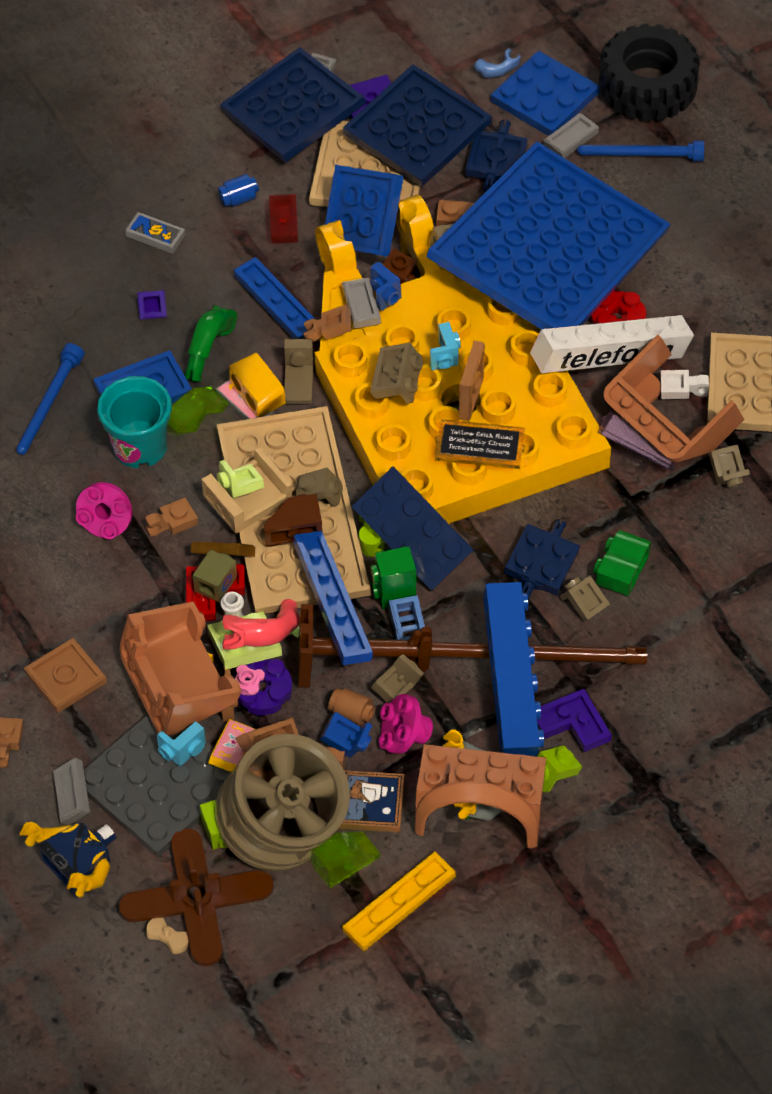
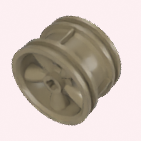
M296 734L269 736L254 744L245 753L221 785L215 803L217 828L227 847L245 863L266 871L294 869L309 861L343 823L350 802L348 780L337 758L326 747L313 739ZM273 769L276 776L268 783L251 772ZM265 798L266 804L270 809L257 820L251 812L246 799ZM310 798L315 800L318 815L308 809ZM283 818H295L303 837L293 838L279 835Z

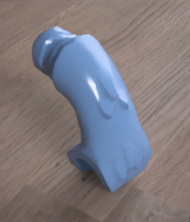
M507 49L502 63H487L483 59H478L474 68L477 72L481 73L483 78L504 76L519 65L521 55L512 59L510 58L512 49Z

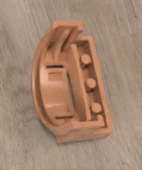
M424 744L416 789L415 833L424 836L427 817L440 807L457 803H476L492 806L513 815L523 824L526 830L527 847H537L546 758Z

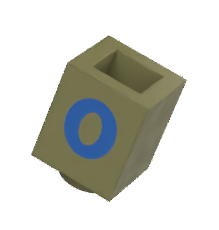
M209 550L193 574L194 592L220 603L222 597L237 578L236 560H233L225 553Z

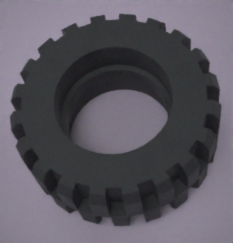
M641 24V27L630 26L626 28L625 32L621 30L614 35V38L608 40L601 53L599 74L601 95L611 108L614 107L617 113L620 115L626 114L627 118L632 120L638 118L642 119V122H649L656 119V122L665 120V117L668 116L672 118L678 115L679 111L683 112L695 98L700 63L699 55L696 53L697 50L691 42L689 43V39L683 34L679 35L677 30L673 28L666 29L663 25L649 26V24ZM641 68H652L666 73V75L650 78L639 76L632 71Z

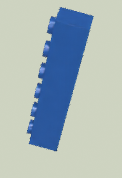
M521 582L489 583L485 585L483 603L500 753L537 757L539 749L544 747L543 729H538L537 720L541 719V706L539 701L535 702L534 692L538 691L537 675L532 674L531 665H534L535 654L534 648L528 645V638L531 637L532 632L531 621L525 619V611H528L527 593H522Z

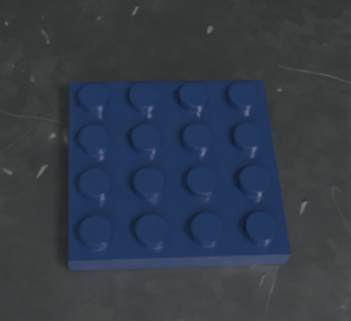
M299 47L223 101L220 106L222 112L282 161L287 162L366 103L364 96Z
M412 64L343 127V134L423 187L492 123V115Z

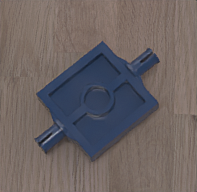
M505 119L500 121L498 131H482L473 140L466 166V176L485 179L484 192L527 149L528 138L508 133L511 122L506 120L505 123Z
M556 519L550 532L527 523L505 566L504 574L518 579L523 584L522 593H527L528 601L534 589L544 590L557 596L579 553L580 545L561 537L566 527V523L563 520L560 524V519Z

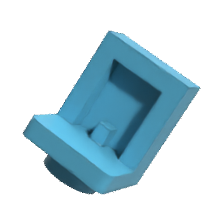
M450 323L438 324V342L440 347L430 350L431 370L447 369L458 365L459 348H461L458 332L452 331Z
M196 721L175 740L171 739L163 731L157 734L158 751L161 756L167 761H174L180 767L192 756H197L206 744L204 728Z

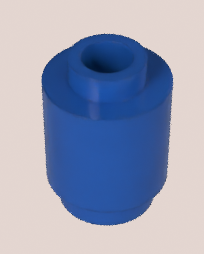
M247 173L225 181L222 186L218 187L219 196L225 207L230 205L235 207L256 199V192H259L255 178H249Z

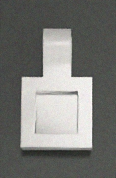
M661 370V399H689V392L697 396H708V375L689 376V370Z

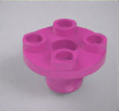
M97 482L89 485L80 493L76 503L77 513L75 517L78 524L91 534L110 540L123 533L131 523L132 505L127 495L119 487L107 482Z
M400 694L391 703L386 702L381 708L380 748L390 753L402 754L413 743L424 744L430 739L433 732L432 720L428 716L421 715L420 704L414 696Z

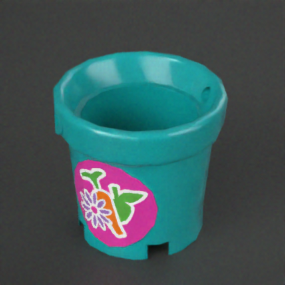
M128 376L114 381L105 388L98 399L97 413L99 422L102 423L104 430L108 432L115 458L123 465L139 468V464L147 462L148 466L154 465L165 455L167 451V424L171 419L172 400L167 389L158 381L144 376Z

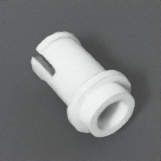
M233 591L226 593L220 603L224 614L243 616V597Z

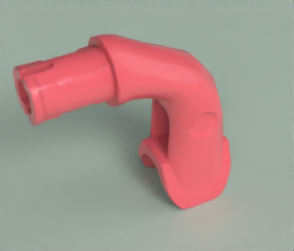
M292 599L282 601L277 618L250 619L241 618L236 615H224L222 625L225 630L229 629L233 633L231 635H224L222 648L236 649L242 646H270L281 642L300 623L296 601Z

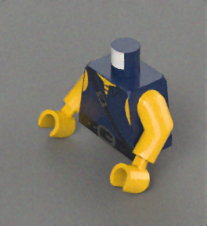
M26 822L19 834L21 836H28L25 844L28 847H32L36 842L39 843L38 849L43 863L76 898L82 897L87 891L104 885L111 863L106 846L116 840L115 833L107 824L94 833L82 822L52 828H40L34 822Z

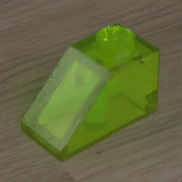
M337 832L324 844L311 850L312 866L329 888H332L381 857L380 852L364 832Z

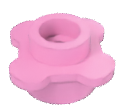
M247 665L238 666L235 679L240 684L241 694H257L260 688V681L265 678L263 670H253L248 668Z

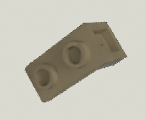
M285 339L284 391L286 404H311L314 363L313 339Z

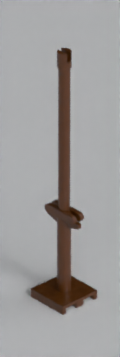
M301 604L298 635V687H310L313 655L339 656L332 638L313 637V604ZM422 627L420 630H415L409 640L367 639L373 652L372 657H399L401 654H404L422 672L429 669L431 657L489 658L488 644L432 642V629L430 627ZM529 645V647L534 648L535 660L625 662V664L647 663V647L625 646V648Z

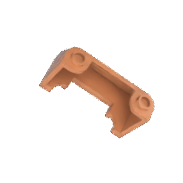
M194 602L128 614L120 642V655L123 665L158 733L163 731L168 736L175 735L187 729L195 721L199 723L236 704L241 695L239 682L236 679L234 680L231 675L220 677L201 641L202 631L206 626L205 618L198 611Z

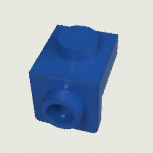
M334 712L330 716L320 740L332 748L344 751L345 755L351 758L359 750L363 752L369 745L372 737L368 734L372 724L366 722L360 727L339 713Z

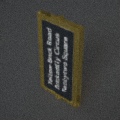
M441 419L439 435L435 437V443H437L435 461L520 469L521 455L525 451V445H523L525 428Z

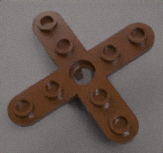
M184 828L181 832L177 831L171 839L178 880H172L170 886L126 894L120 900L119 910L121 916L129 922H141L154 918L184 914L193 960L201 966H212L221 959L223 954L215 908L267 899L273 892L274 883L268 873L259 870L220 877L219 873L208 874L200 834L194 829ZM193 887H201L206 892L202 898L200 888L194 889L195 900L188 897L187 891Z

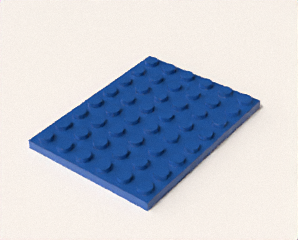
M536 141L429 248L426 257L540 329L580 326L587 321L665 235L670 227V223Z

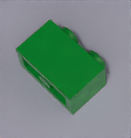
M401 547L375 553V565L371 566L373 578L371 587L374 599H380L382 609H387L389 600L416 596V568L410 547Z

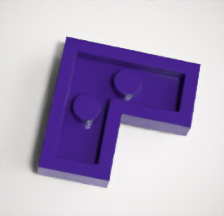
M585 689L541 706V719L537 720L538 729H543L544 739L571 729L584 752L611 741L612 735Z

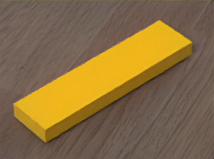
M433 852L342 926L343 932L364 952L454 879L456 871L436 852Z

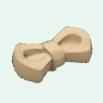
M163 917L154 918L148 922L146 927L148 939L160 940L167 944L173 954L183 953L188 948L189 939L187 932H176L173 928L166 925Z

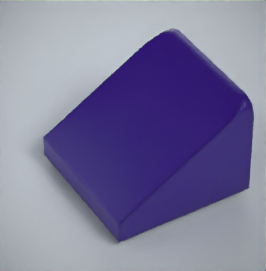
M164 290L137 292L140 320L167 318Z

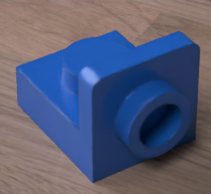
M378 261L370 267V283L376 292L377 307L380 311H383L401 299L400 278Z

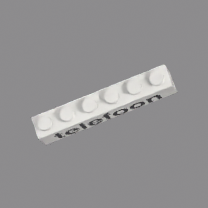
M682 315L541 329L530 354L541 373L629 364L659 335L672 354L668 359L683 357L694 334Z

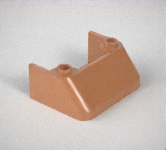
M657 335L606 386L604 399L618 415L666 459L678 463L714 451L745 419L736 404L731 400L706 426H700L689 436H686L654 407L652 403L661 393V383L653 373L672 355L663 339Z

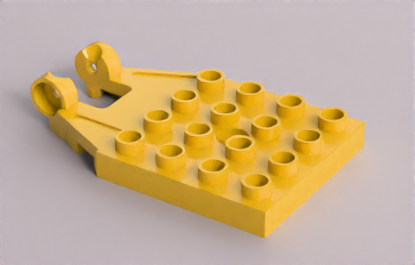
M420 195L399 200L396 225L400 234V250L407 256L411 255L417 261L416 265L420 271V278L401 284V299L383 311L379 310L381 324L353 328L351 321V331L327 340L322 335L320 337V351L315 352L316 375L372 485L394 466L448 523H452L610 468L611 446L568 370L541 373L530 354L541 329L448 270L439 269L437 263L426 257L434 225L425 201ZM340 220L315 228L318 251L325 267L322 313L347 305L342 290V282L363 279L357 269L352 241H345ZM449 322L452 331L458 332L461 348H459L458 365L447 369L431 370L430 350L440 347L438 342V324ZM473 342H484V379L475 404L476 410L473 411L471 420H460L459 410L447 405L459 401L460 382ZM411 343L423 360V367L418 378V390L415 392L413 403L407 404L401 395L375 399L370 390L380 348ZM445 424L518 431L519 440L516 460L441 453Z

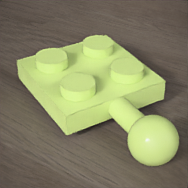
M264 611L241 616V618L267 619ZM223 620L207 625L208 635L225 670L282 656L280 643L270 646H242L236 649H223L224 635H231L233 631L224 629L222 625ZM299 625L289 635L292 634L293 636L298 637Z

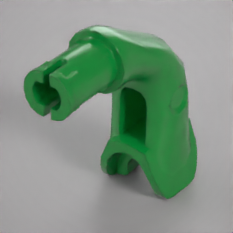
M213 304V307L199 318L187 352L190 356L184 375L185 378L190 379L192 377L193 381H202L205 360L209 358L213 342L217 335H229L234 330L238 316L236 311Z

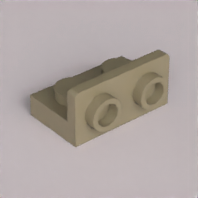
M411 343L380 348L370 390L375 399L401 395L407 404L413 403L415 392L418 390V378L423 367V360Z

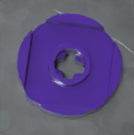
M266 659L247 664L250 669L263 670L265 678L260 683L265 682L269 686H266L265 691H260L259 689V692L255 695L241 694L238 698V705L240 706L241 704L248 709V712L254 715H269L279 711L281 705L287 699L289 701L292 695V679L289 671L284 667V663L278 659Z

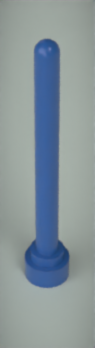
M693 140V143H688V146L580 145L577 148V152L582 156H688V159H693V162H704V140Z
M72 343L65 344L60 353L61 365L16 448L18 454L24 455L27 453L71 368L80 365L84 358L85 352L79 346Z

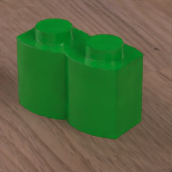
M618 530L615 537L610 536L604 550L606 555L603 559L598 558L594 567L593 574L597 575L596 584L629 596L648 560L651 541Z

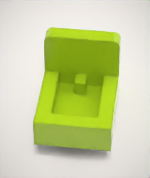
M565 745L540 751L537 756L546 758L544 793L550 792L557 780L578 775L583 767Z

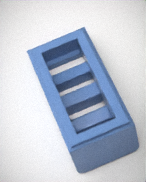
M418 595L389 600L387 608L396 640H409L411 636L404 637L403 633L420 630L422 627H425ZM412 611V615L399 617L398 613ZM415 620L414 625L401 627V623Z

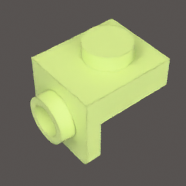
M225 460L219 461L220 472L217 473V480L232 498L250 494L264 488L263 478L252 464L232 470Z

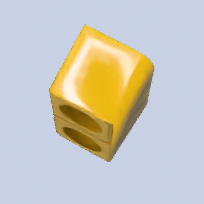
M253 353L229 365L230 383L245 400L256 417H262L286 404L285 391L281 382L258 353Z

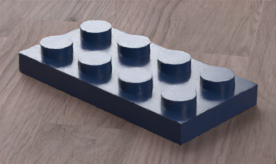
M394 466L351 506L391 549L410 547L416 575L431 590H434L474 551Z

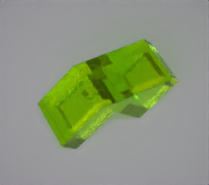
M211 387L192 388L172 404L171 419L168 424L178 433L197 432L206 413L224 412L228 402Z

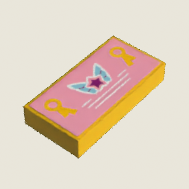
M229 719L208 763L232 772L245 755L244 750L235 738L257 729Z

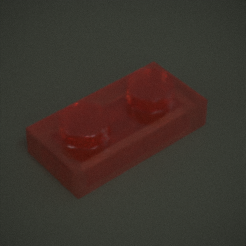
M296 194L269 195L271 243L298 242Z

